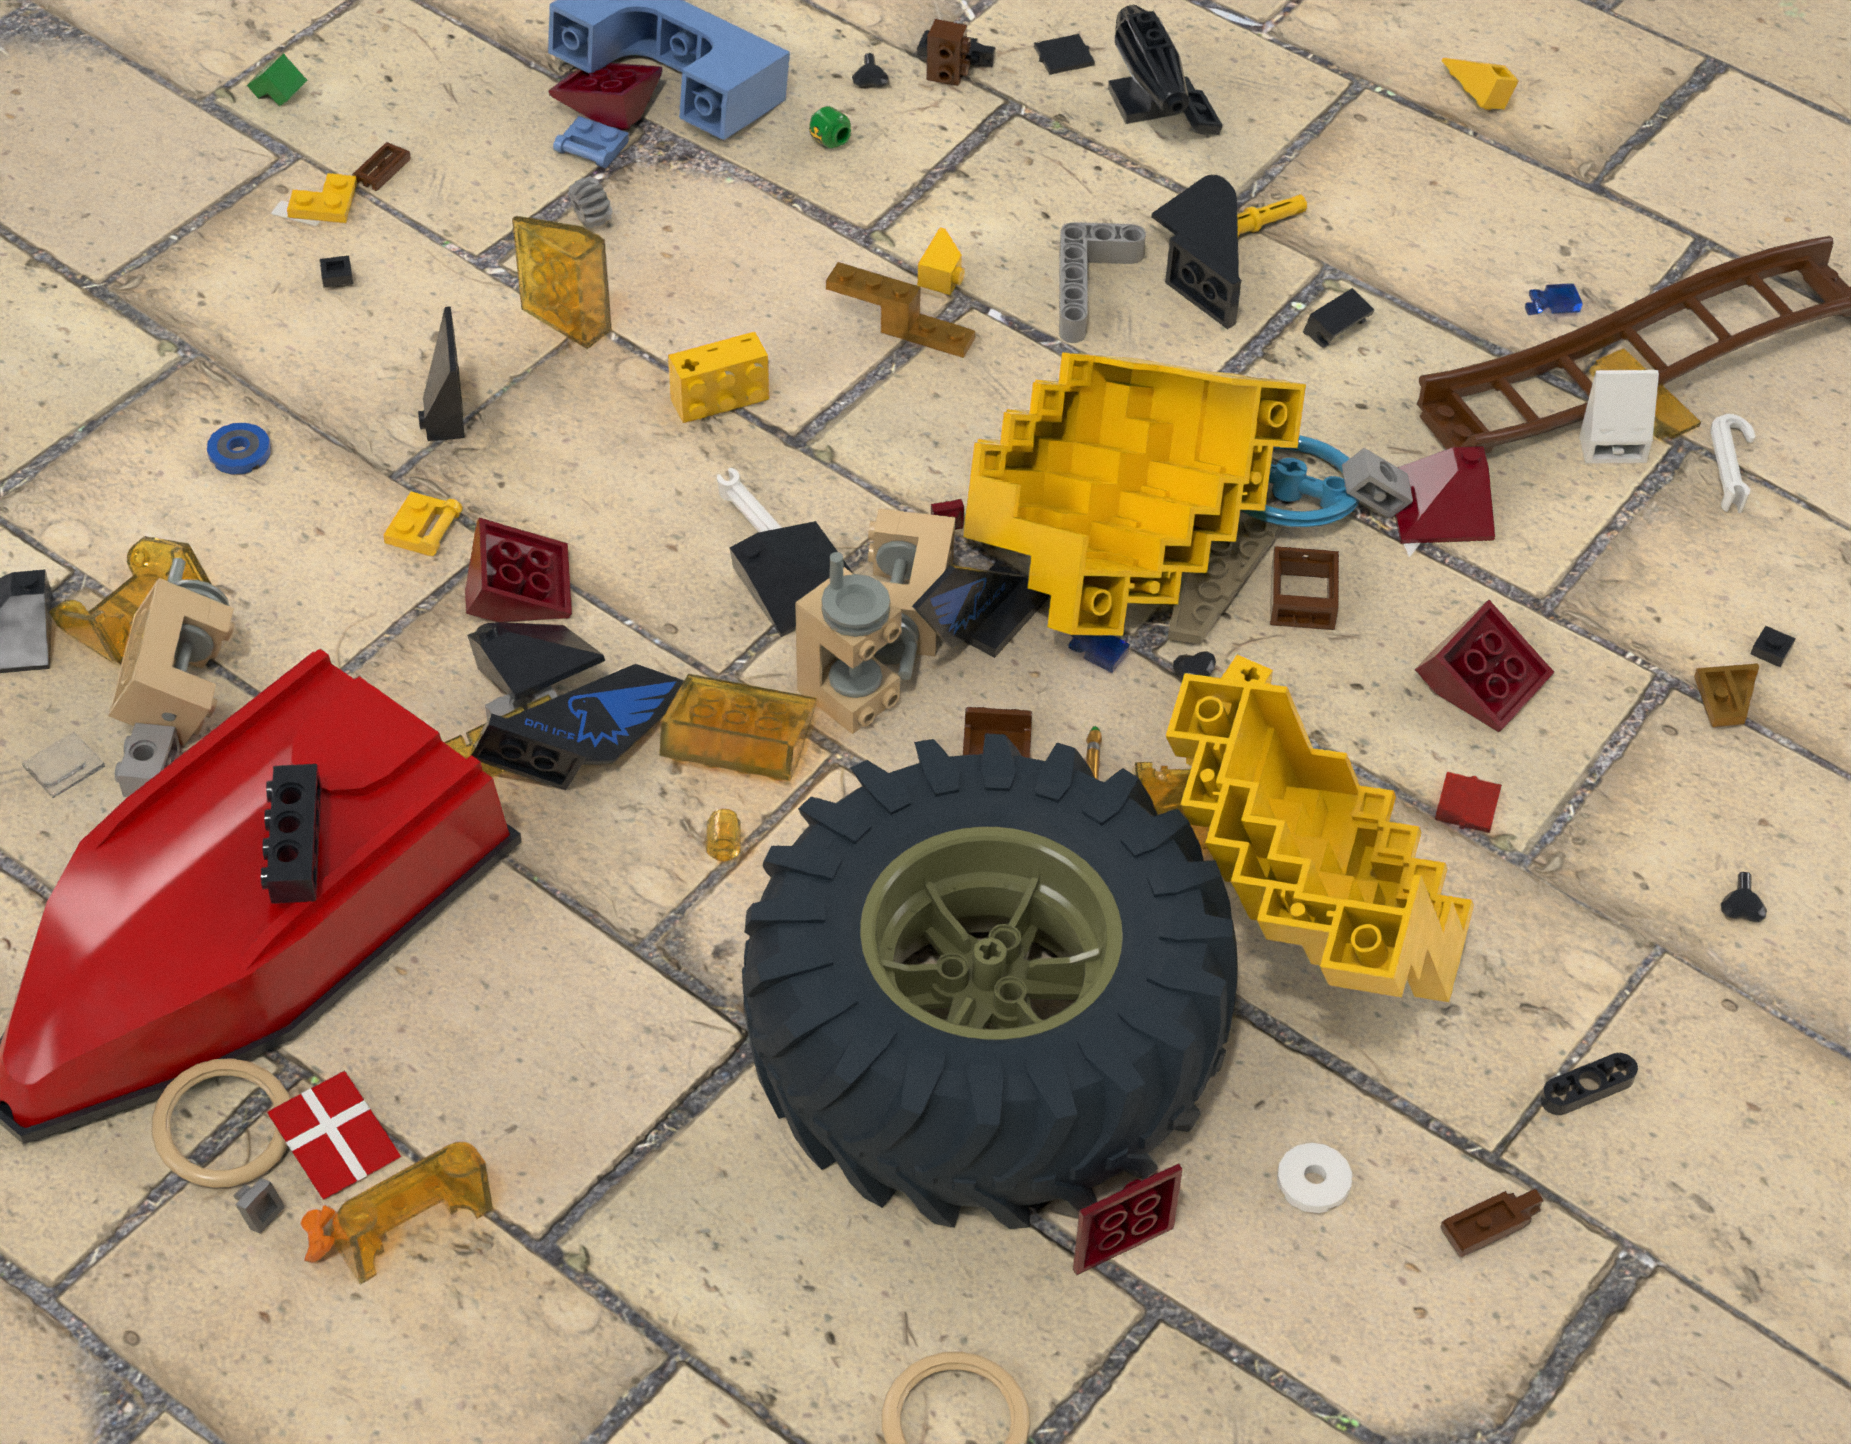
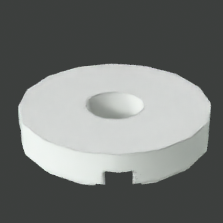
M1317 1143L1297 1145L1286 1152L1279 1163L1277 1175L1279 1190L1281 1188V1191L1285 1194V1199L1292 1206L1304 1212L1318 1214L1328 1212L1329 1208L1335 1206L1337 1208L1343 1204L1350 1193L1352 1171L1348 1161L1337 1150L1327 1145ZM1317 1173L1323 1177L1324 1181L1319 1184H1313L1307 1181L1305 1175Z

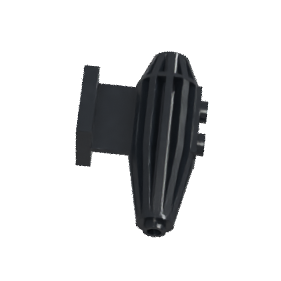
M1138 5L1124 7L1119 11L1116 18L1114 40L1131 77L1109 80L1108 91L1125 124L1179 115L1189 105V96L1181 58L1162 21L1156 16L1154 11H1147Z

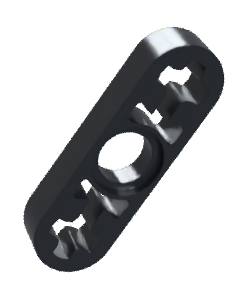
M1613 1053L1552 1078L1544 1085L1540 1098L1541 1105L1547 1112L1553 1115H1564L1623 1091L1634 1083L1638 1071L1637 1062L1628 1054ZM1614 1067H1616L1617 1070H1619L1615 1073H1612ZM1582 1078L1594 1079L1598 1083L1599 1088L1588 1090L1580 1084L1579 1080ZM1555 1092L1557 1096H1563L1566 1094L1565 1099L1562 1101L1560 1097L1553 1098L1552 1093Z

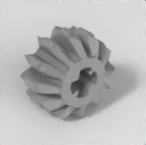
M595 177L581 178L569 186L568 195L571 199L570 203L584 226L589 228L598 227L611 219L612 208L607 193Z

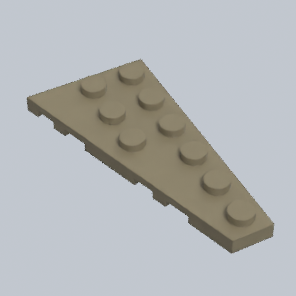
M1266 504L1270 507L1292 511L1290 507ZM1240 511L1236 542L1211 541L1207 573L1182 572L1178 604H1174L1168 639L1200 645L1284 526L1261 521Z

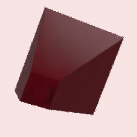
M609 63L594 73H587L577 69L549 89V96L593 121L623 131L631 128V125L642 117L663 73L662 66Z
M1483 446L1452 447L1397 467L1408 474L1413 498L1412 503L1394 515L1401 544L1495 540L1490 474Z
M479 517L476 522L465 587L466 614L494 622L570 618L572 608L568 543Z
M1490 599L1443 640L1415 669L1437 695L1497 732H1500L1554 674L1553 669Z
M1179 1163L1143 1180H1133L1122 1190L1079 1210L1073 1271L1076 1275L1174 1229L1183 1172Z

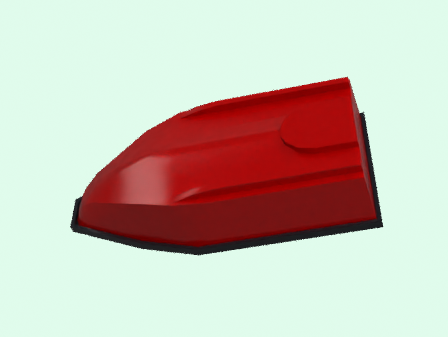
M319 648L316 652L310 653L128 796L79 842L45 905L6 1028L0 1038V1125L20 1142L26 1144L159 1099L167 1085L179 1074L197 1064L214 1059L247 1061L294 1039L522 842L521 833L506 823L494 780L483 771L481 761L472 755L466 759L444 743L437 730L360 676L354 679L333 665L329 654ZM317 764L322 789L316 901L272 904L269 890L262 889L261 868L267 867L268 860H264L263 838H269V831L265 829L264 812L265 809H271V802H267L266 782L273 779V766Z

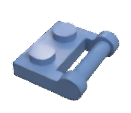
M578 116L563 135H558L555 138L553 148L557 152H568L594 161L597 166L607 168L629 142L628 132Z

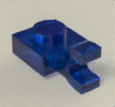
M1574 283L1546 285L1544 291L1530 289L1529 296L1532 302L1525 303L1524 308L1527 315L1539 314L1546 308H1550L1552 314L1575 313L1581 311L1583 302Z
M1070 635L1073 639L1068 645V648L1075 652L1082 653L1085 651L1084 659L1110 673H1113L1127 655L1130 644L1113 635Z

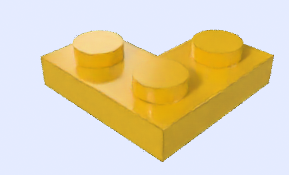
M327 173L322 192L292 190L287 206L288 218L346 223L357 187L356 176Z

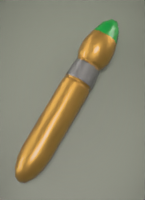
M1093 726L1086 738L1088 744L1086 762L1094 777L1098 779L1102 734L1098 727Z

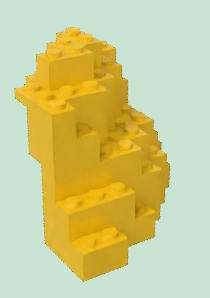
M1062 352L1059 381L1035 379L1032 387L1030 410L1007 409L1003 415L1001 439L978 438L977 442H974L963 537L1031 556L1028 589L1051 595L1047 628L1070 635L1123 636L1127 603L1178 604L1182 572L1207 573L1211 541L1236 542L1240 510L1265 511L1273 447L1298 448L1306 384L1280 379L1256 378L1234 373L1204 371L1138 358Z
M1184 673L1165 735L1176 757L1194 759L1180 806L1191 825L1209 828L1205 843L1213 859L1216 860L1224 881L1232 883L1249 919L1258 922L1266 940L1302 945L1310 963L1320 966L1330 986L1402 998L1406 981H1408L1414 997L1449 1003L1474 904L1472 899L1441 895L1448 868L1445 862L1415 858L1422 833L1419 826L1389 822L1396 799L1394 790L1360 786L1347 753L1314 749L1288 687Z

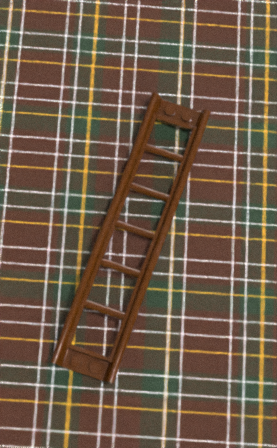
M1831 236L1818 237L1772 247L1739 257L1698 272L1577 330L1539 345L1482 363L1421 375L1419 377L1421 389L1417 401V406L1422 410L1420 418L1446 449L1452 447L1483 446L1485 454L1491 453L1495 446L1529 438L1584 420L1588 402L1539 418L1512 387V383L1559 367L1564 369L1589 397L1593 383L1575 364L1574 360L1587 356L1621 339L1628 340L1654 370H1658V387L1708 362L1779 332L1836 315L1849 317L1851 316V287L1839 277L1834 269L1827 265L1834 240ZM1798 270L1802 274L1803 280L1826 303L1793 312L1762 279ZM1747 284L1749 287H1753L1780 317L1731 335L1706 309L1701 301ZM1685 308L1692 310L1719 340L1667 366L1637 331ZM1495 389L1506 397L1526 422L1489 431L1461 397Z

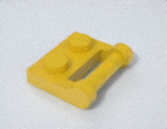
M411 491L383 534L384 543L420 554L434 556L440 548L439 542L453 519H457L460 516L463 506L455 499L444 501ZM436 515H440L429 535L424 536Z

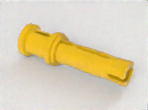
M1298 194L1264 207L1245 208L1243 212L1237 214L1238 237L1240 234L1248 231L1252 233L1257 232L1265 224L1306 212L1307 202L1302 194Z

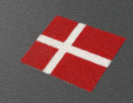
M345 1070L267 1111L272 1122L323 1200L401 1158L400 1153Z

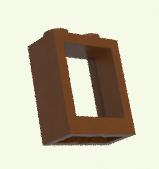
M1275 546L1271 566L1270 625L1335 630L1339 608V551ZM1281 575L1327 578V598L1280 594Z

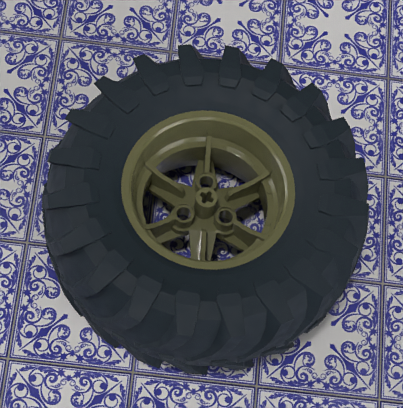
M985 733L983 754L949 757L934 739L918 741L914 743L919 763L890 773L868 760L850 767L862 787L852 791L836 803L811 796L798 808L809 826L792 846L770 847L762 866L771 879L763 892L760 902L752 903L747 909L744 933L750 935L745 943L744 967L742 968L743 1004L753 1060L758 1079L778 1119L786 1117L794 1138L807 1156L821 1170L837 1161L849 1183L866 1200L883 1208L893 1194L899 1190L904 1192L918 1210L934 1224L954 1228L961 1206L984 1207L1009 1229L1030 1227L1028 1205L1061 1198L1079 1211L1098 1202L1092 1187L1105 1182L1123 1171L1142 1180L1147 1178L1158 1169L1148 1153L1161 1144L1173 1130L1189 1132L1195 1125L1201 1114L1194 1103L1205 1090L1209 1079L1221 1070L1226 1049L1222 1046L1228 1042L1235 1006L1238 959L1230 900L1216 860L1204 861L1200 843L1190 822L1178 808L1158 815L1153 801L1140 779L1126 769H1120L1108 780L1102 782L1094 777L1089 765L1074 747L1057 742L1046 761L1022 757L1016 746L1004 734ZM969 932H990L988 938L978 940L968 934ZM1033 942L1047 948L1060 957L1041 958L1032 961L1026 960ZM930 943L940 955L936 964H902L914 952ZM1030 999L1076 1001L1060 1013L1041 1020L1031 1009ZM950 1008L947 1021L925 1011ZM989 1022H990V1023H992V1025H993L996 1029H985V1028L987 1027V1025H988Z

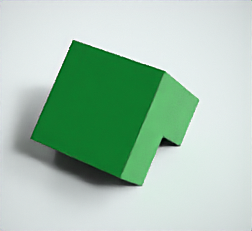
M283 53L267 64L247 84V87L258 99L268 93L280 106L288 101L308 80Z

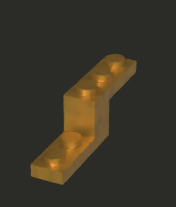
M837 262L826 279V290L881 306V333L961 358L965 357L975 340V330L920 314V286L841 262Z

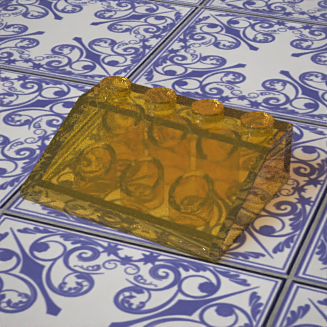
M515 216L512 218L521 309L582 347L589 349L612 331L605 240L582 226Z
M688 674L661 721L659 756L668 757L677 762L689 761L699 763L708 768L720 767L735 770L740 774L767 776L776 781H791L800 761L817 698Z

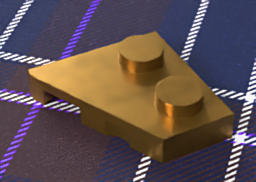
M1758 663L1696 669L1694 678L1712 727L1745 724L1759 670Z

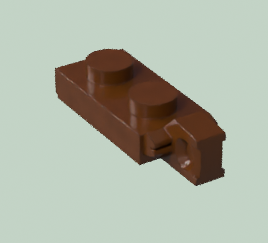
M1536 1189L1518 1197L1514 1193L1508 1194L1504 1191L1444 1219L1441 1222L1440 1229L1461 1258L1523 1229L1531 1223V1216L1541 1212V1205L1544 1200Z

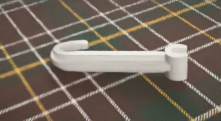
M1725 414L1717 417L1711 425V436L1724 491L1721 507L1725 512H1728L1731 503H1734L1737 506L1738 513H1741L1750 494V488L1742 482L1730 428L1742 431L1746 441L1749 443L1754 441L1755 432L1752 426L1742 417L1735 414Z
M733 468L728 469L730 481H725L720 474L717 475L721 498L731 501L758 532L782 528L740 482V475L737 470Z

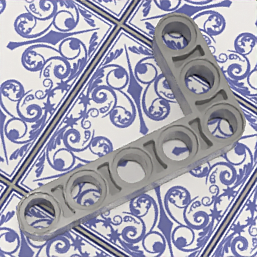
M1071 222L1062 226L1059 248V336L1063 341L1078 343L1086 335L1088 313L1087 263L1136 264L1140 262L1144 257L1146 232L1141 226L1134 224Z

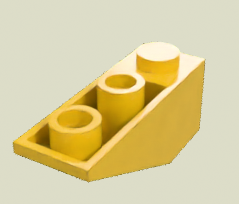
M1442 58L1441 60L1449 69V73L1463 85V89L1477 100V105L1485 110H1491L1492 108L1505 109L1519 82L1505 65L1453 58Z

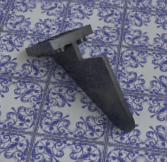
M1207 175L1154 211L1151 218L1175 235L1170 238L1165 283L1223 327L1229 329L1236 324L1242 282L1238 271L1237 195L1233 186L1225 178L1219 175Z

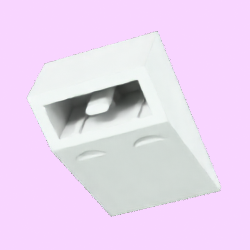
M1599 370L1595 372L1579 436L1585 463H1647L1653 440L1658 370Z

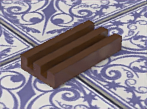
M386 142L352 175L356 176L357 183L362 181L363 186L368 188L372 185V190L378 191L411 160L410 151Z

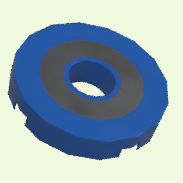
M246 422L223 426L215 431L207 441V454L210 462L215 464L216 469L228 474H245L251 472L252 468L257 465L261 467L266 463L271 452L270 440L265 430L257 425ZM236 447H246L241 451H233Z

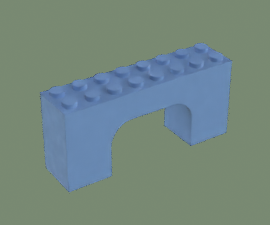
M556 0L550 4L549 54L587 73H594L612 61L628 55L647 56L682 72L679 118L722 140L732 136L786 100L789 51L683 0Z

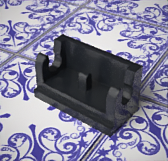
M1351 288L1311 313L1303 333L1306 336L1309 335L1319 346L1325 348L1329 343L1322 337L1321 333L1328 340L1332 341L1337 335L1357 322L1359 324L1366 322L1365 317L1373 315L1375 309Z

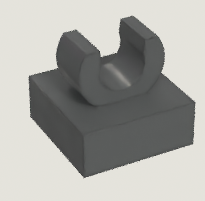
M260 1178L252 1187L243 1185L233 1195L235 1199L239 1200L235 1205L248 1227L259 1234L285 1208L272 1183L263 1178Z

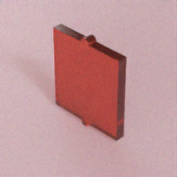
M1447 772L1435 820L1458 825L1460 829H1465L1466 827L1490 833L1502 785L1480 780L1477 776L1468 777Z

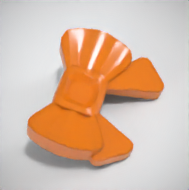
M324 1205L322 1211L318 1209L308 1211L300 1222L302 1228L308 1233L309 1247L304 1258L306 1262L314 1263L320 1260L326 1252L330 1251L335 1241V1237L325 1236L323 1233V1227L335 1215V1210L329 1206Z

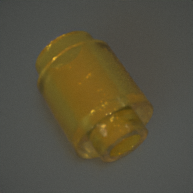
M730 809L715 810L707 820L706 852L710 857L718 861H729L737 857L741 852V821L737 814Z

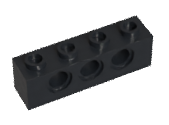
M317 764L273 766V779L266 782L267 802H271V809H265L264 812L265 829L269 831V838H263L264 860H268L267 867L261 868L262 889L269 890L272 904L316 901L322 789Z

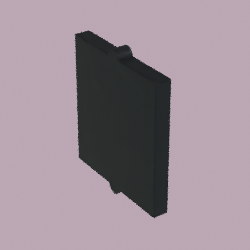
M1079 34L1034 43V48L1039 56V62L1044 64L1049 75L1095 66V60L1089 52L1090 47L1085 45Z

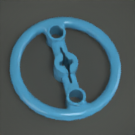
M1299 435L1298 448L1273 447V449L1295 450L1317 456L1331 463L1342 474V464L1350 459L1340 450L1327 443ZM1295 458L1280 459L1276 465L1271 464L1269 483L1273 484V495L1283 501H1296L1303 494L1320 499L1319 503L1323 509L1290 511L1265 505V511H1240L1275 525L1315 527L1330 524L1344 518L1357 507L1360 500L1346 492L1343 478L1330 476L1323 481L1307 476V466L1303 461Z

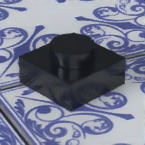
M349 255L319 259L323 288L353 284Z
M1765 625L1754 643L1750 655L1781 668L1793 648L1796 638Z

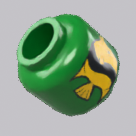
M822 107L811 116L809 124L810 135L824 146L834 149L844 145L850 138V119L834 107Z

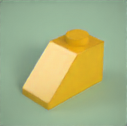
M940 227L918 263L917 286L951 295L955 286L962 283L965 269L961 267L962 254L945 228Z

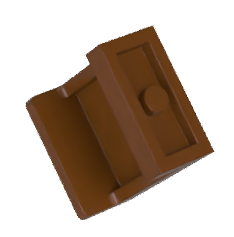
M966 707L963 755L983 754L986 733L1006 735L1016 746L1022 757L1030 758L1032 711Z

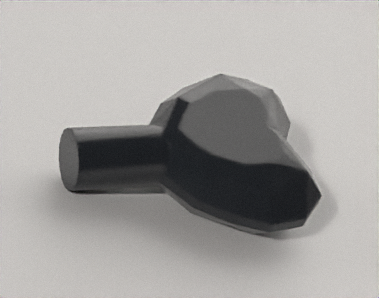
M872 53L864 55V65L852 76L853 83L859 87H882L888 83L889 79L887 73L875 65V56Z
M1208 651L1199 652L1194 656L1188 654L1179 655L1173 661V669L1181 679H1183L1184 673L1211 676L1216 665L1214 654Z
M1740 872L1738 874L1737 890L1730 892L1724 897L1721 902V911L1728 918H1745L1749 921L1760 922L1766 918L1767 909L1759 896L1751 891L1752 875L1749 872Z

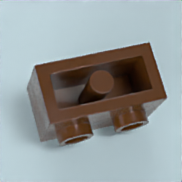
M939 19L934 20L927 36L926 80L959 86L962 77L968 75L970 60L966 59V54H968L970 49L971 37H967L966 24Z

